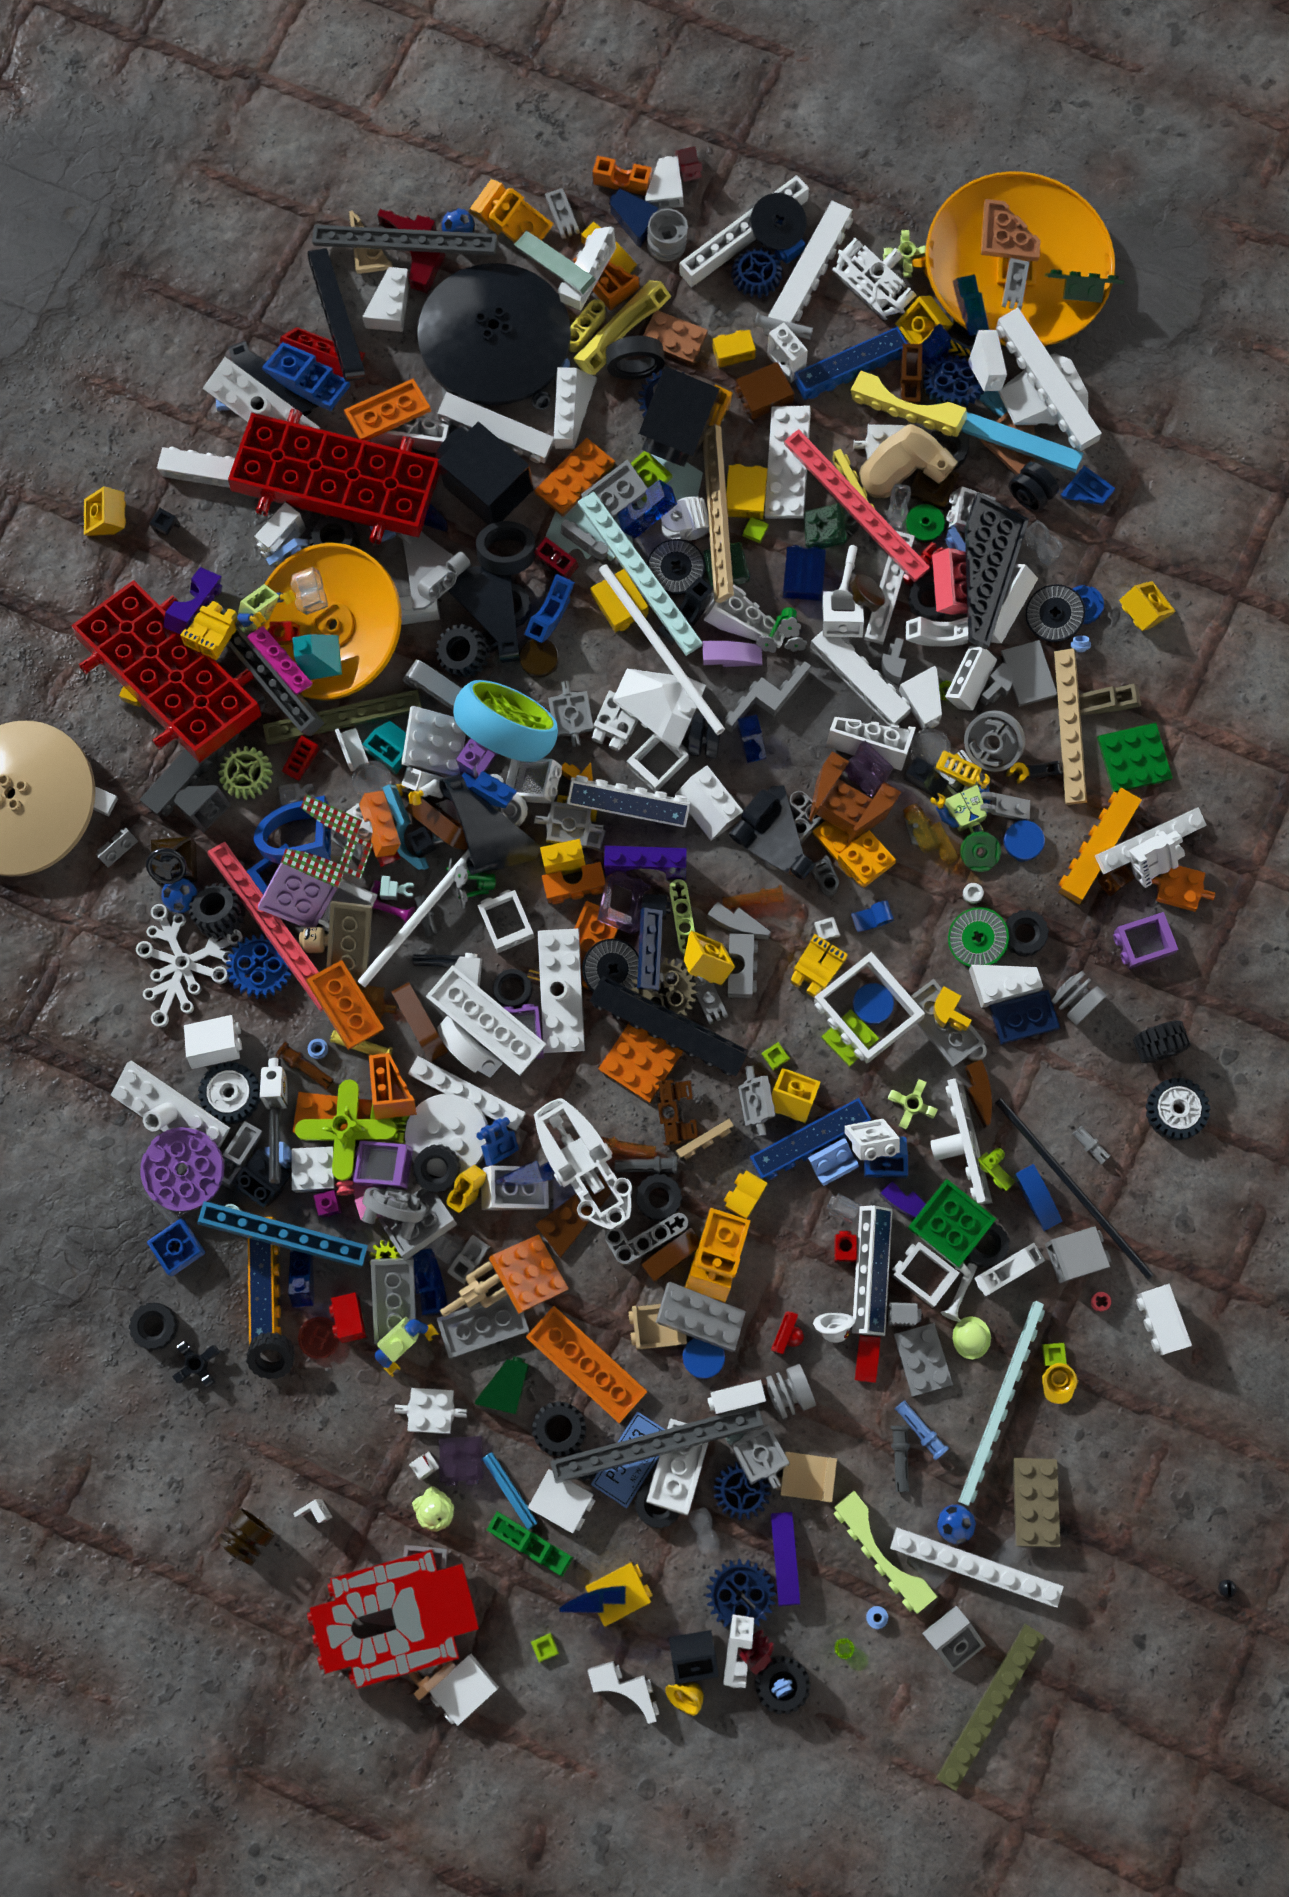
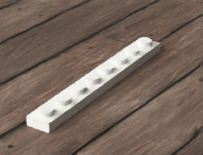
M897 1527L890 1549L1054 1607H1058L1064 1587Z

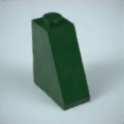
M513 1356V1360L507 1359L476 1398L474 1404L517 1415L529 1369V1364L525 1363L526 1359Z

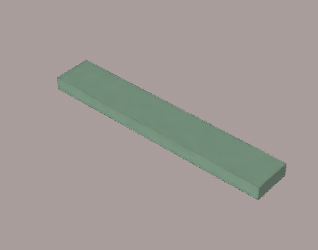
M527 230L514 244L518 250L582 294L596 280L590 273Z

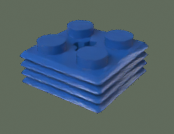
M183 1219L177 1220L147 1241L148 1246L169 1276H174L205 1254V1250ZM174 1243L181 1245L178 1252L172 1251Z

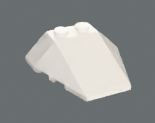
M1056 353L1051 354V358L1088 412V392L1072 360ZM1025 370L1005 384L1001 391H998L1014 425L1048 423V425L1054 426L1058 424L1057 418L1049 413L1045 400L1042 401L1039 398L1035 385H1031L1028 381Z

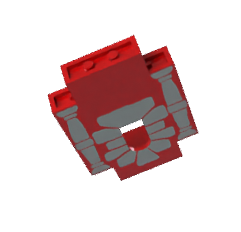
M433 1549L330 1578L331 1583L327 1584L330 1597L334 1596L335 1600L310 1607V1612L307 1613L309 1625H313L315 1634L312 1635L315 1648L319 1647L321 1655L317 1657L320 1670L324 1669L325 1674L351 1667L352 1671H348L351 1685L355 1684L356 1689L459 1659L454 1636L479 1629L463 1563L438 1570ZM392 1608L396 1630L365 1639H359L353 1635L351 1627L356 1618Z

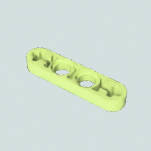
M676 879L671 882L669 890L679 950L685 956L686 949L682 948L686 946L685 938L689 936L691 930L695 932L687 884L681 879ZM676 885L684 888L681 890L682 898L686 897V899H678L677 891H673ZM680 903L685 904L688 908L683 914L676 911V906ZM682 923H688L691 929L689 932L683 933L680 931L679 926Z

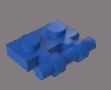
M507 1117L495 1120L492 1125L484 1126L477 1133L479 1140L484 1138L486 1140V1143L481 1146L486 1166H492L519 1150L514 1131L507 1130V1125L510 1124Z

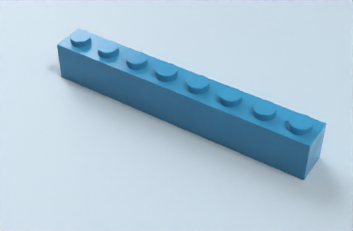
M206 1201L203 1202L197 1222L198 1225L358 1268L363 1265L368 1247L365 1244Z

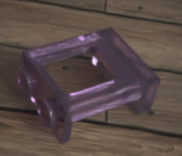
M615 871L608 875L604 885L597 921L630 934L636 933L640 930L639 915L643 894L650 889L651 885L644 883L642 879L629 877L622 871ZM614 884L626 888L633 893L628 915L610 907Z

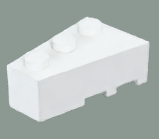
M388 268L362 317L365 328L403 332L410 287L408 269Z
M971 965L969 969L981 1008L1040 992L1043 988L1037 967Z

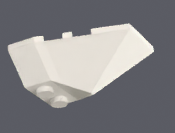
M634 669L626 670L613 698L615 704L631 717L634 716L641 721L643 727H648L652 730L660 741L676 748L680 747L697 708L674 675ZM689 678L702 696L706 685Z

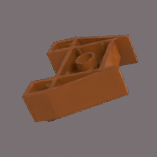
M832 751L823 764L816 780L809 821L812 822L816 815L820 816L850 834L846 842L850 844L887 818L901 791L884 782L873 799L840 780L849 761Z

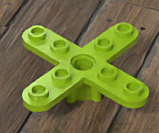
M350 1079L343 1081L339 1085L337 1113L333 1119H303L295 1126V1134L301 1140H334L332 1173L340 1181L348 1180L353 1175L356 1141H387L393 1139L397 1134V1126L392 1120L358 1119L360 1089L358 1084ZM343 1124H348L345 1130L340 1131V1127Z

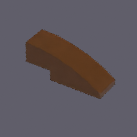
M903 344L900 399L920 405L922 344Z
M981 1059L966 1066L964 1070L972 1084V1087H969L966 1093L983 1127L986 1128L991 1123L992 1095L987 1071Z
M690 1228L641 1266L655 1283L698 1249L700 1239Z

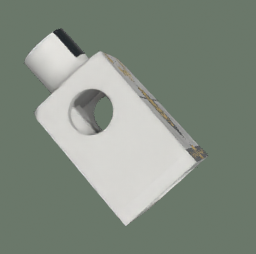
M279 1058L269 1059L268 1067L261 1069L260 1098L267 1110L271 1109V1106L281 1109L288 1108L287 1075L283 1067H281V1059Z

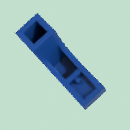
M558 574L555 575L544 604L530 618L524 635L541 643L550 637L566 611L575 582Z

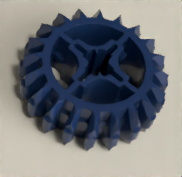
M754 247L752 252L746 249L745 254L740 252L739 258H735L731 278L733 279L734 286H737L738 292L743 290L744 296L749 293L751 298L757 295L760 299L761 294L767 297L769 292L774 293L775 288L779 287L782 280V266H780V260H776V254L771 255L770 250L763 252L764 249L761 248L760 251H756ZM750 265V268L747 269L746 272L742 273L743 269L746 266ZM769 273H772V275L766 281H764V278L768 276Z
M735 1462L736 1469L732 1470V1467L727 1465L729 1473L726 1474L725 1471H720L725 1477L723 1480L718 1477L716 1478V1481L720 1482L721 1486H714V1490H720V1494H715L714 1498L718 1499L721 1497L722 1501L718 1502L717 1506L720 1507L725 1504L726 1507L722 1512L725 1514L730 1509L732 1511L730 1518H733L735 1513H738V1520H742V1514H746V1519L750 1520V1512H753L754 1516L758 1517L757 1508L762 1512L765 1511L761 1503L769 1504V1500L764 1499V1496H771V1492L765 1491V1488L771 1487V1483L764 1484L763 1480L766 1479H761L758 1481L760 1489L750 1488L747 1484V1476L743 1468H739V1463ZM741 1472L738 1485L725 1486L727 1480L732 1475ZM744 1479L746 1488L749 1491H754V1493H745L741 1502V1497L738 1496L740 1493L737 1494L736 1491L731 1489L740 1488ZM725 1492L737 1495L738 1509L728 1503ZM748 1496H759L758 1501L752 1507L744 1509L745 1500Z

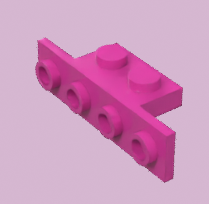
M264 626L247 636V639L296 695L312 685V682L298 667L297 663L289 657L285 649L277 643Z

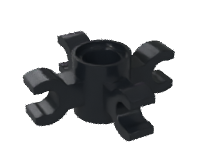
M183 1341L177 1346L186 1360L185 1367L172 1376L175 1382L180 1384L193 1373L198 1374L206 1387L213 1385L216 1381L207 1371L208 1361L220 1353L217 1346H210L201 1355L195 1354L187 1342ZM198 1358L201 1361V1366L199 1369L194 1370L192 1362Z

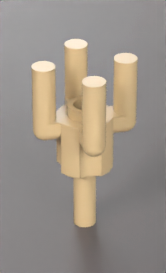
M490 1261L466 1276V1281L469 1285L458 1292L460 1298L440 1310L443 1317H446L463 1305H466L469 1309L480 1302L484 1308H487L508 1295L503 1287L491 1296H486L488 1289L501 1281L497 1274L484 1282L478 1283L476 1280L493 1269Z

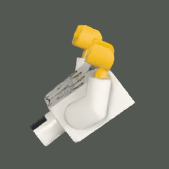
M407 766L402 784H395L400 796L403 795V788L415 790L408 795L409 804L413 803L414 806L421 804V796L443 797L439 787V781L443 777Z

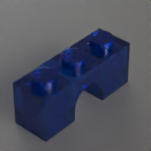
M660 479L645 491L647 500L642 508L630 503L617 514L624 533L637 538L677 505L672 487Z

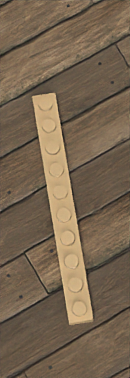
M715 424L707 430L703 440L714 601L722 603L734 596L722 435L721 427Z

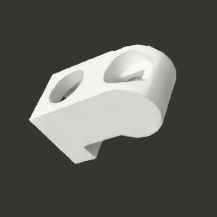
M430 1452L423 1454L409 1464L419 1480L426 1479L440 1468Z

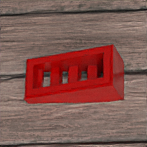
M301 736L282 772L299 782L319 752V746ZM304 746L309 747V748H310V751H307V750L304 749L303 747H304ZM301 752L307 757L303 758L299 755V753ZM295 759L302 762V766L295 763ZM293 766L298 769V773L291 770L290 767Z

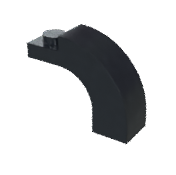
M700 577L686 589L685 598L678 608L691 627L696 624L706 610L714 592V588ZM664 625L658 630V634L668 643L673 645L676 642Z

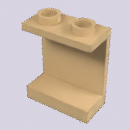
M785 1452L789 1466L783 1468L782 1478L778 1477L781 1486L777 1487L776 1490L780 1491V1495L832 1502L837 1459Z

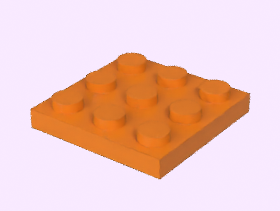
M628 1024L598 1070L650 1104L659 1090V1085H655L656 1082L666 1080L682 1056L683 1051L669 1046L666 1040L660 1037L654 1038L650 1036L648 1031L642 1028L636 1029Z
M539 1234L489 1257L519 1314L569 1289Z

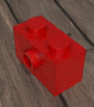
M356 1292L331 1298L332 1305L329 1306L331 1318L335 1319V1325L332 1326L334 1337L338 1338L341 1343L367 1338L360 1299Z

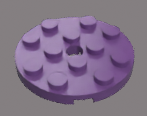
M179 1127L162 1132L150 1142L151 1144L146 1153L143 1154L140 1172L143 1186L153 1201L169 1210L189 1211L201 1207L204 1201L208 1202L215 1196L223 1180L224 1161L219 1147L211 1137L196 1129ZM182 1163L188 1167L184 1175L178 1173V1166Z

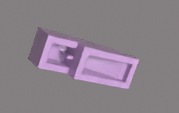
M703 641V665L723 664V667L762 665V649L756 644L732 641Z

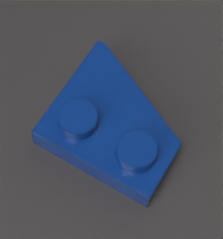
M1084 465L1061 493L1060 497L1103 506L1115 491V488Z

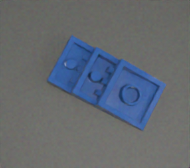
M283 342L262 367L264 372L283 386L329 411L335 407L351 386L350 382H345L343 377L333 374V368L317 362L315 355Z

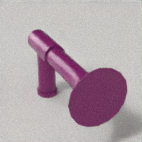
M374 880L370 891L377 894L381 887V882ZM375 900L372 907L402 918L405 924L415 913V907L403 910L382 903L379 900Z

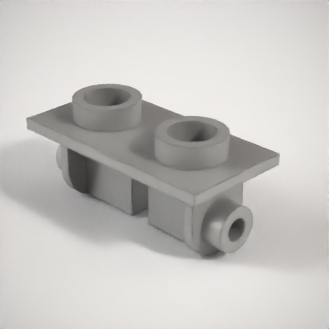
M127 828L121 829L111 838L114 841L112 844L108 841L98 849L96 855L107 867L111 866L138 842Z

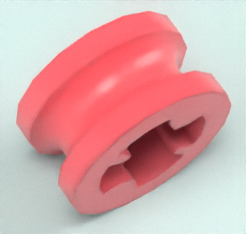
M346 1180L335 1183V1187L338 1188L336 1195L345 1196L355 1193V1190L352 1188L354 1182Z
M1098 1292L1092 1296L1090 1303L1093 1309L1101 1312L1110 1307L1111 1298L1105 1292ZM1097 1297H1104L1106 1299L1104 1301L1106 1303L1105 1307L1103 1305L1097 1306Z

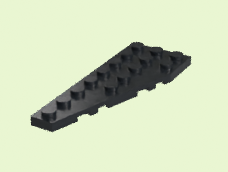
M978 493L974 498L965 525L968 641L986 650L992 640L1029 518Z

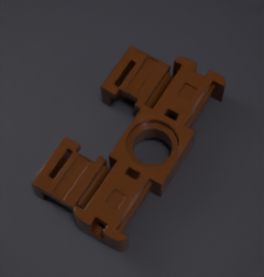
M674 1080L658 1081L655 1084L659 1085L661 1103H658L660 1124H664L666 1142H663L664 1145L680 1144L682 1140H679V1138L686 1140L699 1137L697 1119L690 1120V1123H683L679 1119L677 1101H680V1098L694 1099L691 1080L675 1082L674 1085L671 1084L674 1083ZM686 1086H688L689 1096H687ZM668 1106L674 1109V1116L672 1118H666L663 1115L665 1107ZM691 1123H693L694 1134H692Z

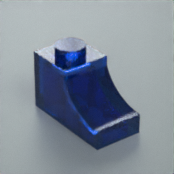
M941 323L935 326L929 337L921 343L922 363H925L928 368L929 364L934 365L935 359L941 361L942 356L946 358L948 355L951 337Z

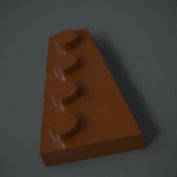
M601 1174L598 1177L604 1185V1189L594 1194L588 1184L585 1186L599 1210L612 1194ZM577 1193L535 1224L560 1259L590 1222L583 1221L578 1215L577 1207L581 1200ZM584 1206L581 1210L584 1216H589L593 1212V1208L590 1206Z

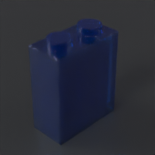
M799 545L787 547L783 598L822 601L826 550L820 547L802 548Z

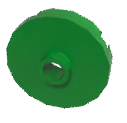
M922 504L911 509L907 515L905 526L907 533L915 536L914 540L928 543L933 542L942 534L945 520L938 508L933 505ZM927 520L929 523L924 524L922 521Z
M974 832L967 836L961 845V859L973 871H989L1000 860V843L988 832ZM979 848H983L981 854H977Z

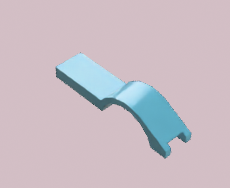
M388 784L382 787L397 823L396 830L401 842L397 850L398 853L418 870L428 869L429 865L426 858H418L412 855L405 846L404 833L411 821L397 786Z

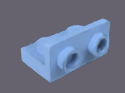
M294 538L266 558L269 566H278L286 558L301 549L309 547L310 544L307 539Z
M845 1138L808 1157L815 1175L823 1186L859 1167Z

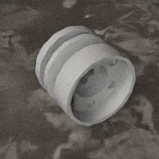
M667 208L660 209L650 217L647 248L656 259L665 262L674 261L684 253L688 224L682 213Z
M1083 971L1071 976L1057 990L1056 995L1051 1000L1054 1004L1061 999L1064 1000V1003L1059 1007L1060 1010L1068 1005L1072 1008L1067 1017L1075 1025H1078L1107 996L1098 986L1090 991L1087 989L1091 982L1090 978L1083 984L1080 982L1086 975Z
M800 1364L786 1369L788 1376L786 1380L777 1372L776 1376L779 1383L775 1384L771 1375L766 1377L769 1396L774 1408L781 1415L782 1419L787 1418L786 1407H789L792 1415L796 1414L794 1407L796 1403L799 1404L803 1411L816 1406L812 1391Z

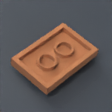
M657 310L654 312L643 336L659 340L663 345L664 355L693 365L705 341L708 330Z

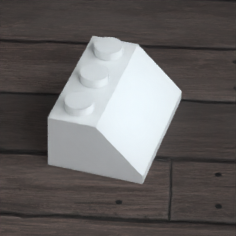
M705 766L691 776L675 794L687 797L686 800L690 801L689 814L711 841L741 820L743 810L708 766Z
M1170 1284L1137 1294V1306L1145 1315L1144 1325L1146 1330L1151 1332L1153 1337L1151 1344L1155 1352H1158L1159 1355H1164L1192 1346Z

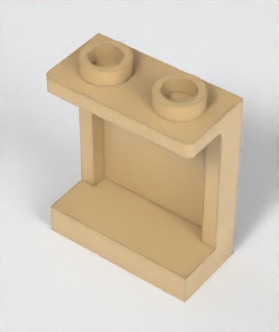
M661 1304L632 1306V1311L628 1312L629 1322L634 1324L635 1331L631 1333L632 1346L636 1345L637 1350L687 1344L686 1334L656 1323Z

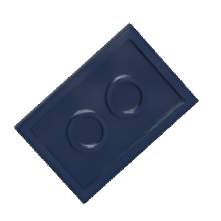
M1049 990L989 1005L1000 1045L1060 1029Z

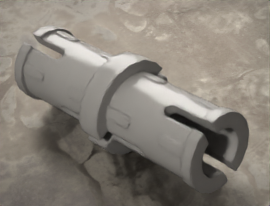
M1082 1125L1072 1133L1085 1147L1084 1150L1086 1152L1089 1151L1100 1164H1103L1111 1156Z

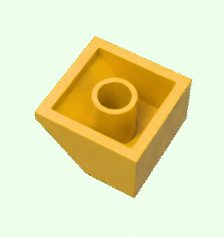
M919 296L895 323L910 344H922V350L942 338L953 326V323L932 296Z
M104 486L84 499V535H112L125 528V492Z
M1153 581L1135 585L1119 600L1122 604V609L1127 614H1130L1135 626L1142 631L1153 628L1176 612Z
M691 930L684 956V962L688 968L687 971L694 977L700 976L709 983L714 982L722 985L735 968L723 943Z
M782 1067L771 1094L775 1107L774 1112L806 1123L821 1082Z

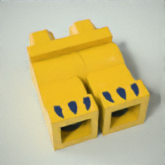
M212 601L208 607L202 605L193 623L187 630L184 629L180 635L184 645L198 652L201 651L202 654L217 660L231 639L232 634L237 630L235 626L238 616L237 612L228 609L224 615L220 614L223 610L222 606L215 601Z
M814 934L806 950L795 965L790 981L791 984L798 988L804 980L811 985L806 993L813 998L829 985L848 954L834 945L829 949L830 943ZM829 949V951H828V953L826 954L825 958H824L823 961L820 963L821 959L823 958V956L825 955V953H826L827 950Z

